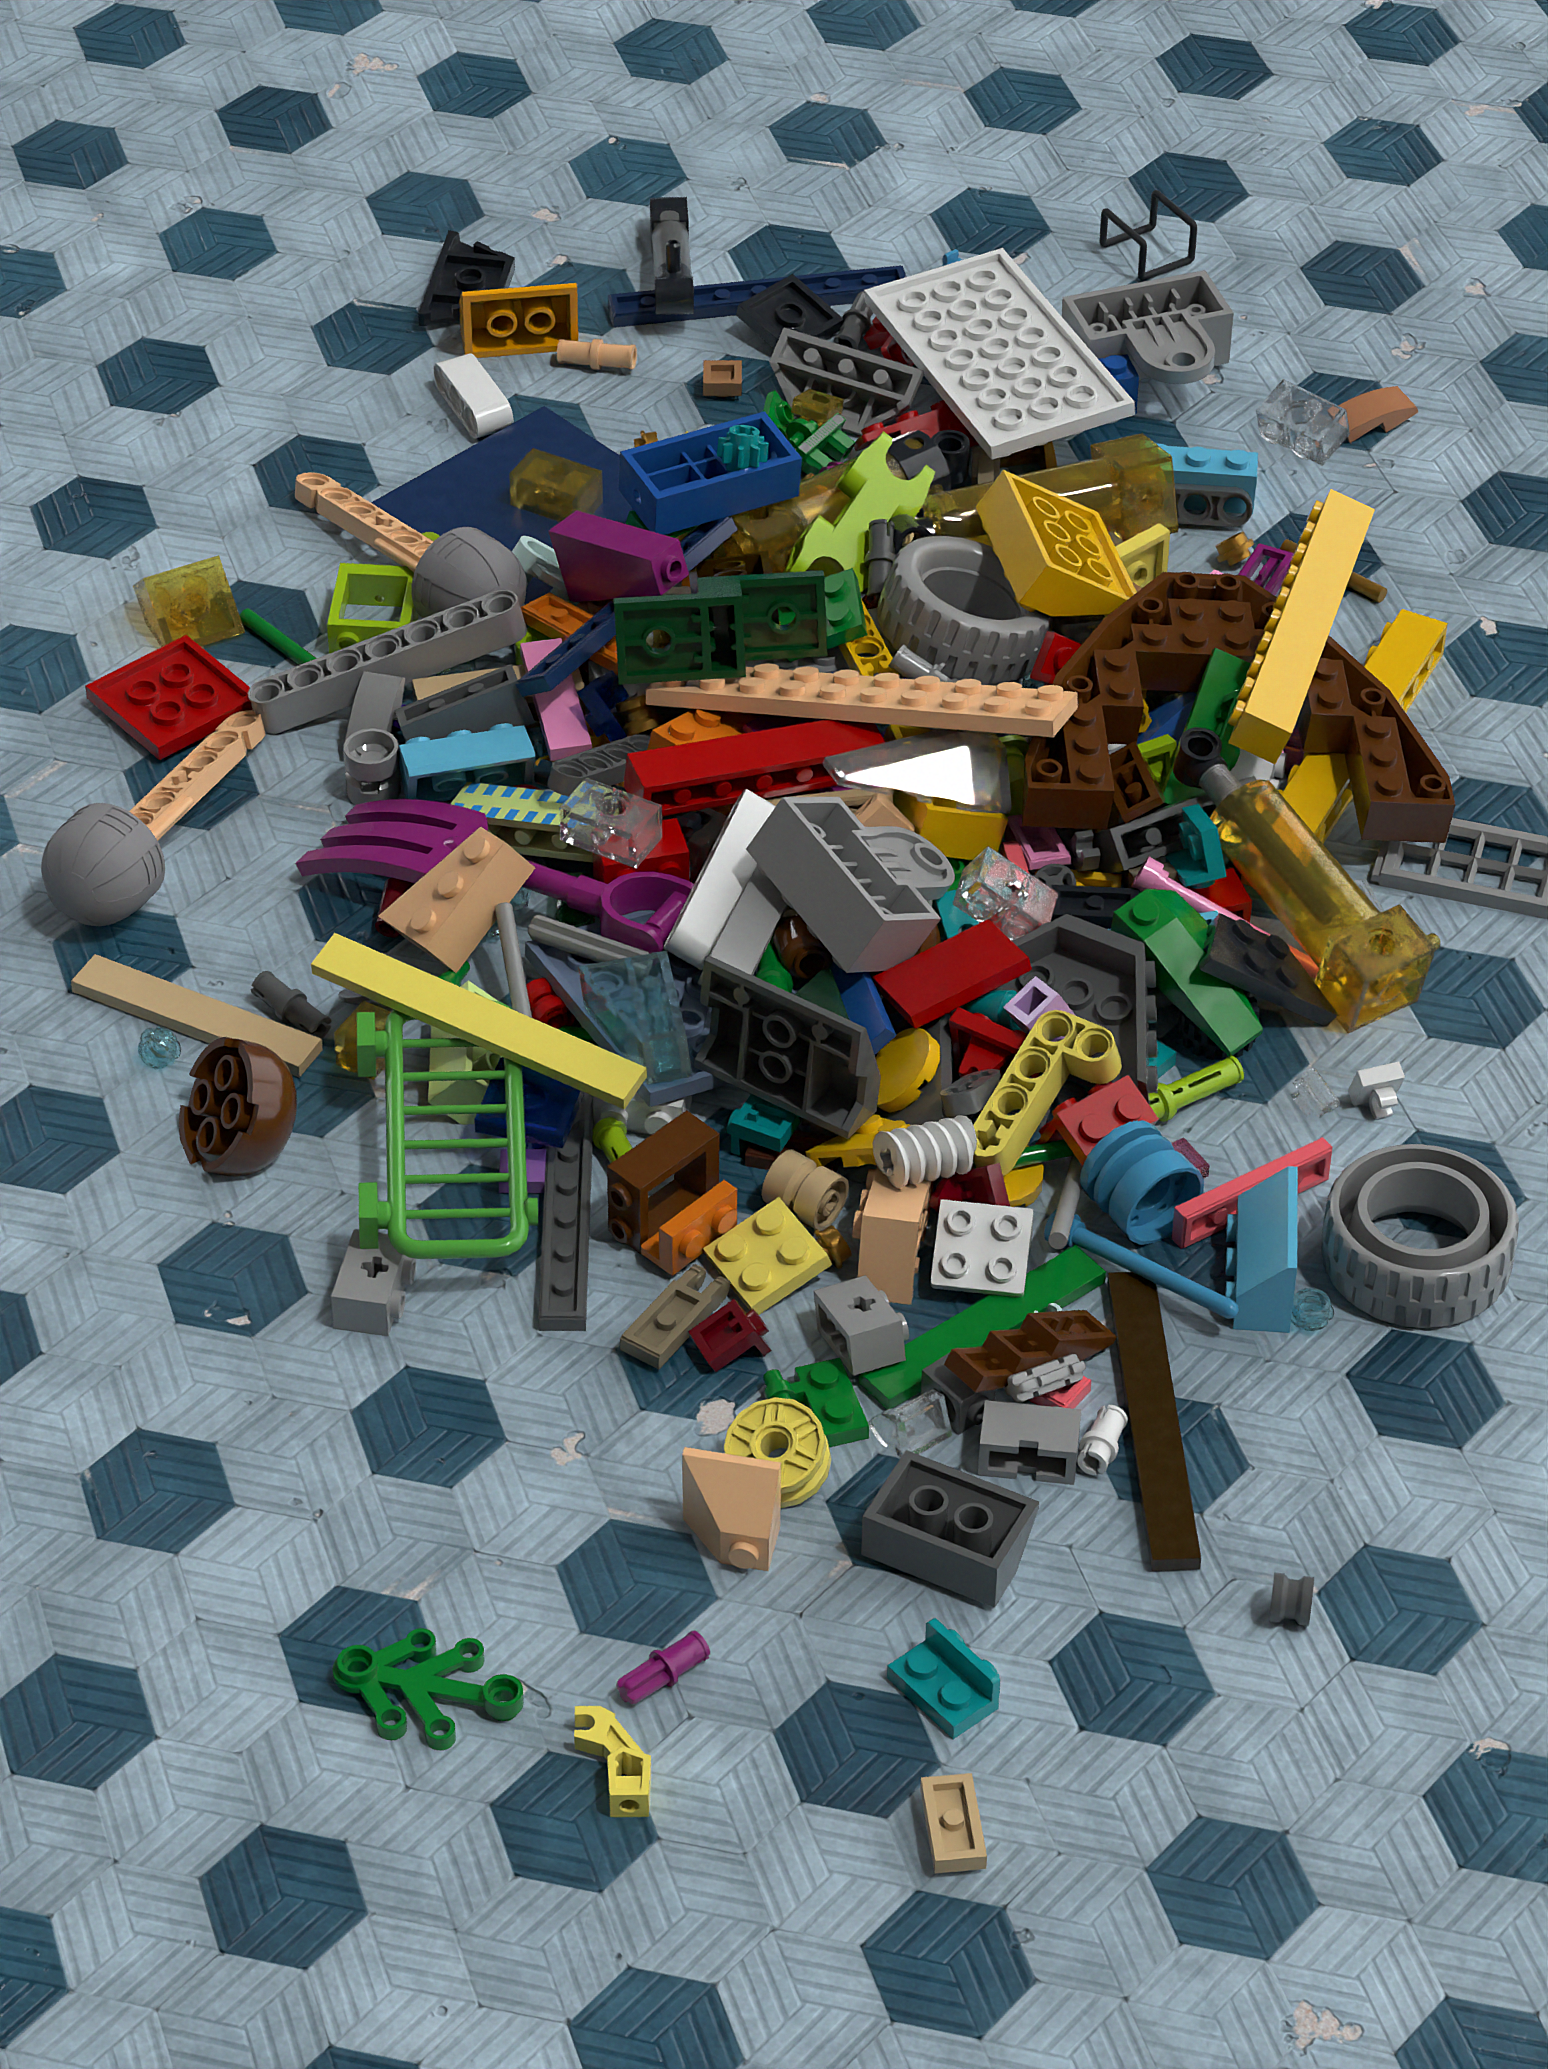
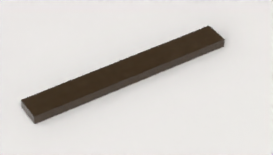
M1111 1272L1107 1275V1288L1114 1334L1117 1336V1353L1151 1571L1200 1569L1201 1553L1157 1285L1133 1272Z

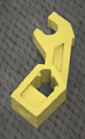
M575 1706V1727L590 1728L589 1730H574L575 1749L601 1757L604 1756L607 1760L610 1817H649L651 1755L645 1754L617 1721L615 1713L602 1706Z

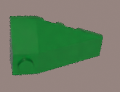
M1145 889L1114 911L1111 931L1144 943L1146 961H1155L1156 987L1222 1051L1231 1057L1262 1034V1025L1241 988L1200 970L1199 963L1207 955L1203 950L1204 942L1208 939V924L1206 920L1176 891Z

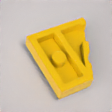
M872 1115L849 1139L838 1135L806 1151V1156L816 1163L817 1168L825 1166L840 1157L844 1167L865 1164L877 1165L872 1145L875 1135L880 1131L890 1132L895 1128L906 1129L910 1124H905L902 1120L893 1121L881 1118L880 1115Z

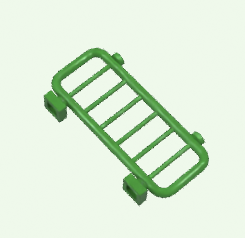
M494 1001V1002H496V1003H498V1004H501V1005H503V1006H505V1007H508V1008L512 1009L510 1006H508V1005H506V1004H504V1003H501V1002H499V1001ZM393 1009L387 1016L384 1030L375 1031V1012H357L358 1077L376 1076V1058H385L387 1201H378L377 1182L358 1183L360 1249H379L378 1229H388L390 1243L397 1252L414 1259L498 1258L509 1256L518 1251L527 1241L529 1226H538V1198H528L522 1065L504 1057V1070L403 1072V1048L479 1046L461 1038L403 1039V1025L410 1020L417 1019ZM504 1080L505 1104L404 1106V1082ZM506 1113L507 1138L405 1140L404 1115ZM507 1147L508 1173L405 1175V1150ZM508 1182L509 1208L406 1210V1184ZM510 1217V1233L498 1239L421 1241L410 1238L406 1231V1219Z

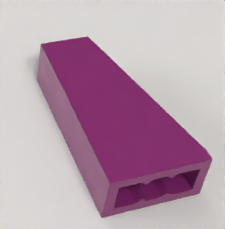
M577 510L548 531L569 600L573 602L661 596L689 575L680 541L673 537Z

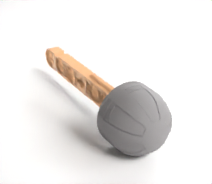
M308 472L296 476L295 498L309 508L315 507L317 513L401 566H407L414 572L412 600L416 611L422 618L498 590L513 591L518 597L520 607L525 605L527 581L520 561L511 550L481 530L472 527H460L450 530L435 541H432L348 488L341 487L340 483L324 474Z
M253 710L237 712L226 718L215 729L216 732L205 738L130 811L107 803L89 804L76 811L51 836L42 856L41 873L47 895L53 905L60 912L62 911L79 923L91 926L114 924L140 909L159 890L164 880L165 860L158 840L246 756L247 749H253L265 737L261 714L257 713L256 715Z

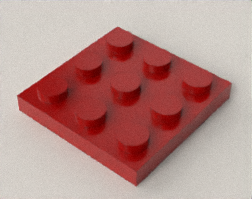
M184 635L85 685L87 699L158 760L215 732V729L229 716L237 712L253 710L248 697L250 687L188 635Z

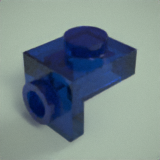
M610 670L601 677L591 681L589 685L577 693L590 711V713L584 716V719L597 738L605 733L610 742L626 738L627 735L610 710L615 707L616 703L627 699L629 694L623 685H619L618 677L614 671Z

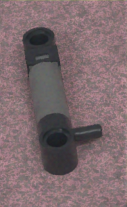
M687 197L650 198V233L654 268L656 315L694 314V286L691 272Z

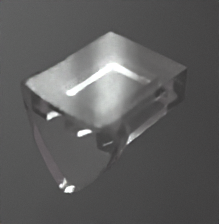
M934 1389L897 1409L885 1410L873 1417L868 1423L869 1428L880 1443L899 1460L906 1450L919 1455L952 1436L944 1395Z

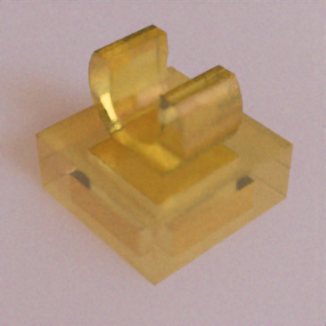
M808 389L793 398L791 412L801 415L799 418L805 419L808 422L811 419L816 420L819 429L836 413L842 414L844 399Z

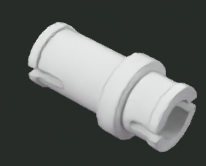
M1108 1405L1107 1409L1105 1406H1101L1091 1431L1086 1432L1080 1441V1453L1077 1457V1463L1087 1474L1097 1475V1470L1100 1474H1103L1107 1470L1108 1464L1112 1463L1118 1454L1119 1446L1117 1441L1128 1420L1126 1413L1118 1406Z

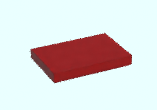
M987 919L873 976V981L877 991L914 1029H917L1032 970L1029 957L991 920Z

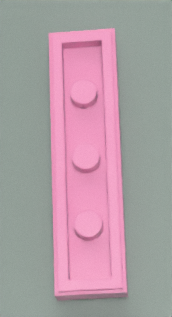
M562 639L520 643L521 658L525 672L527 673L558 647L562 643ZM572 674L552 691L532 695L550 761L559 760L592 749L591 739Z

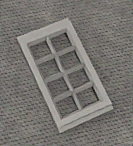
M1452 818L1447 838L1475 842L1471 856L1444 851L1446 843H1436L1434 849L1408 844V841H1382L1371 876V881L1379 882V886L1548 919V860L1545 870L1518 865L1521 852L1548 857L1547 836ZM1484 844L1511 849L1508 863L1481 858ZM1403 856L1430 861L1427 874L1400 870ZM1440 863L1467 868L1464 881L1436 877ZM1477 870L1504 875L1501 889L1473 884ZM1514 878L1541 883L1538 897L1511 892Z

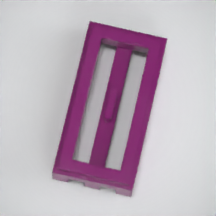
M1258 544L1238 575H1245L1251 579L1265 555L1269 556L1270 558L1263 565L1254 581L1263 588L1279 561L1282 560L1264 588L1275 596L1290 567L1289 564L1294 553Z

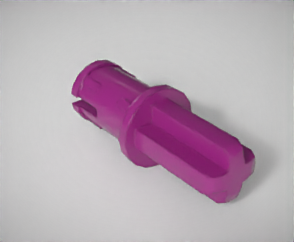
M693 1630L663 1651L653 1650L649 1654V1660L618 1679L616 1687L622 1700L636 1704L664 1685L668 1687L674 1686L678 1682L680 1675L700 1662L709 1659L710 1649L706 1640L701 1634Z

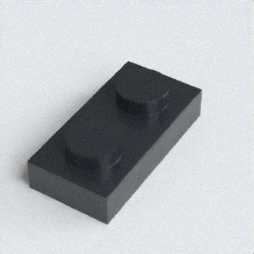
M1052 885L1050 922L1065 914H1069L1105 929H1111L1114 911L1137 896L1139 890L1136 888Z

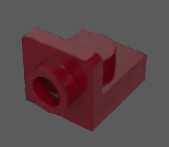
M735 1299L688 1331L715 1372L753 1345L764 1356L772 1351L763 1337L769 1332L766 1324L754 1309L746 1313Z

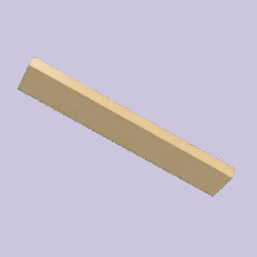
M96 954L71 980L72 992L206 1043L210 1044L221 1037H230L266 1046L285 1062L292 1075L299 1078L323 1050L321 1038Z

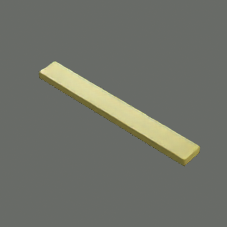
M334 933L311 963L312 974L619 1108H626L647 1078V1068L339 934Z

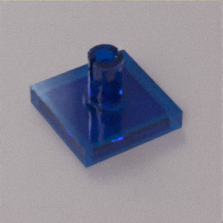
M500 1057L495 1071L504 1070V1057ZM522 1065L526 1149H528L529 1143H532V1149H542L545 1146L563 1149L585 1092ZM490 1080L481 1105L505 1104L504 1080ZM506 1113L476 1114L474 1119L476 1133L507 1138Z

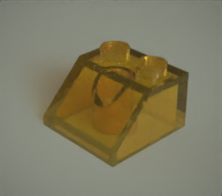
M219 555L145 577L133 585L145 623L161 647L184 635H188L202 647L245 633Z

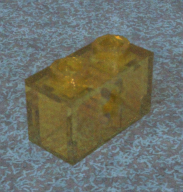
M532 448L509 474L511 506L559 522L576 510L593 514L603 503L601 470Z

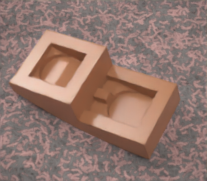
M1398 386L1376 389L1356 396L1334 407L1327 413L1331 423L1351 443L1378 425L1387 433L1417 414L1418 409Z

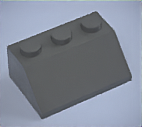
M906 1450L863 1515L861 1555L995 1608L1017 1572L1039 1510V1501Z

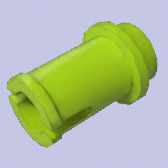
M607 1117L595 1124L592 1137L593 1143L597 1148L603 1150L610 1164L633 1148L626 1137L627 1128L623 1122L617 1121L613 1117Z

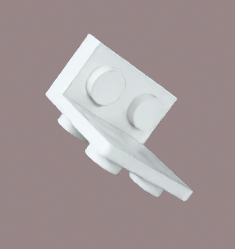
M941 1200L931 1273V1287L944 1290L1022 1297L1025 1289L1029 1249H1031L1033 1209Z

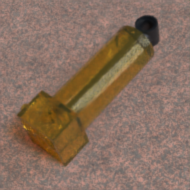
M1143 433L1091 444V459L1016 475L1097 511L1108 533H1114L1123 542L1158 523L1169 529L1170 534L1178 532L1172 456ZM994 481L928 495L924 502V517L915 519L908 514H899L892 517L888 522L892 521L895 524L893 553L897 555L904 548L902 542L911 533H914L912 541L931 536H952L977 541L993 547L988 534L982 527L983 522L978 514L976 505Z

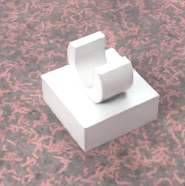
M1400 1062L1358 1070L1348 1089L1353 1106L1369 1103L1371 1113L1375 1119L1392 1116L1391 1107L1398 1105L1396 1094L1405 1079Z

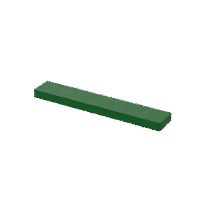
M1074 1245L1026 1273L1025 1289L1022 1297L993 1294L985 1297L905 1344L906 1360L859 1374V1384L889 1411L920 1393L922 1370L950 1353L951 1349L982 1347L990 1331L1020 1329L1028 1313H1034V1311L1039 1313L1049 1312L1048 1304L1056 1303L1061 1308L1067 1306L1104 1284L1106 1271L1077 1245Z

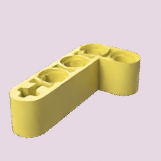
M1061 1010L1048 1011L1037 1019L973 1125L977 1138L973 1160L977 1168L1000 1163L1003 1176L1013 1169L1069 1074L1096 1084L1108 1083L1117 1077L1122 1067L1121 1058L1115 1039L1109 1030ZM1065 1036L1060 1041L1052 1042L1056 1037ZM1105 1052V1054L1100 1057L1091 1058V1056L1096 1053ZM1035 1073H1043L1041 1076L1037 1078H1029L1031 1075ZM1021 1109L1015 1115H1007L1012 1110Z

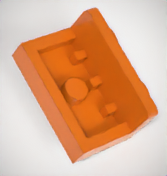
M725 1180L721 1181L659 1227V1232L641 1245V1254L670 1275H675L703 1254L704 1247L737 1226V1188Z

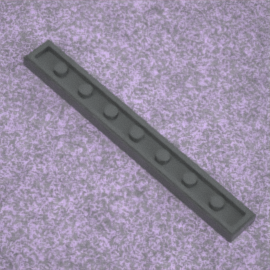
M551 1077L549 1082L539 1331H586L593 1155L592 1137L594 1127L593 1096Z

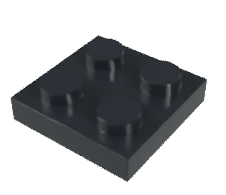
M794 274L738 304L736 316L773 349L776 347L783 328L825 340L840 331L844 319Z

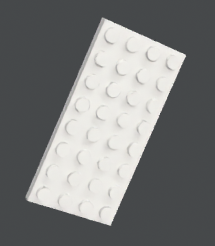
M1003 248L864 290L867 306L917 368L924 371L925 378L991 460L1007 457L1021 450L1042 446L1050 441L1069 435L1080 434L1085 430L1104 424L1115 423L1120 419L1135 415L1134 400Z

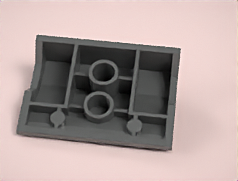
M708 956L704 960L700 1003L707 1007H712L710 1032L694 1059V1067L849 1139L877 1110L881 1075L866 1028L716 958Z

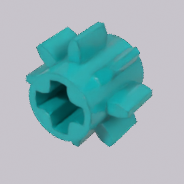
M735 425L729 428L727 437L718 438L717 456L722 457L721 463H726L728 471L734 472L752 466L757 468L759 467V462H767L769 443L764 442V436H759V429L749 425Z

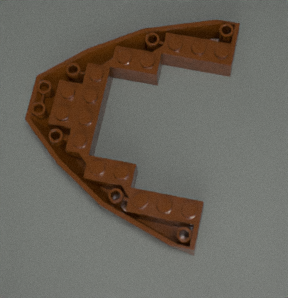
M1162 572L1107 615L1055 676L1052 685L1062 687L1063 691L1077 692L1078 708L1054 737L1033 736L1024 761L1022 826L1107 830L1115 792L1108 744L1128 745L1134 741L1137 743L1144 709L1142 690L1197 692L1212 649L1214 648L1252 663L1256 655V648L1265 632L1263 630L1273 611L1272 607L1277 597L1245 575ZM1328 635L1297 718L1303 752L1345 754L1361 840L1446 843L1456 806L1448 773L1391 691Z

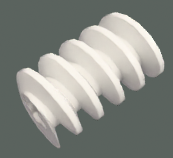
M958 1115L955 1118H944L938 1122L929 1121L922 1125H910L906 1129L895 1128L890 1132L880 1131L875 1135L872 1143L873 1155L880 1171L887 1175L889 1182L896 1188L904 1187L907 1182L914 1185L920 1184L923 1179L935 1181L939 1175L949 1178L955 1174V1171L963 1175L971 1170L973 1164V1155L977 1146L976 1132L972 1121L962 1115Z

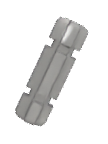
M1069 1354L1057 1360H1052L1009 1376L1005 1392L1007 1395L1012 1396L1014 1402L1021 1403L1082 1380L1086 1365L1084 1361H1079L1076 1354Z

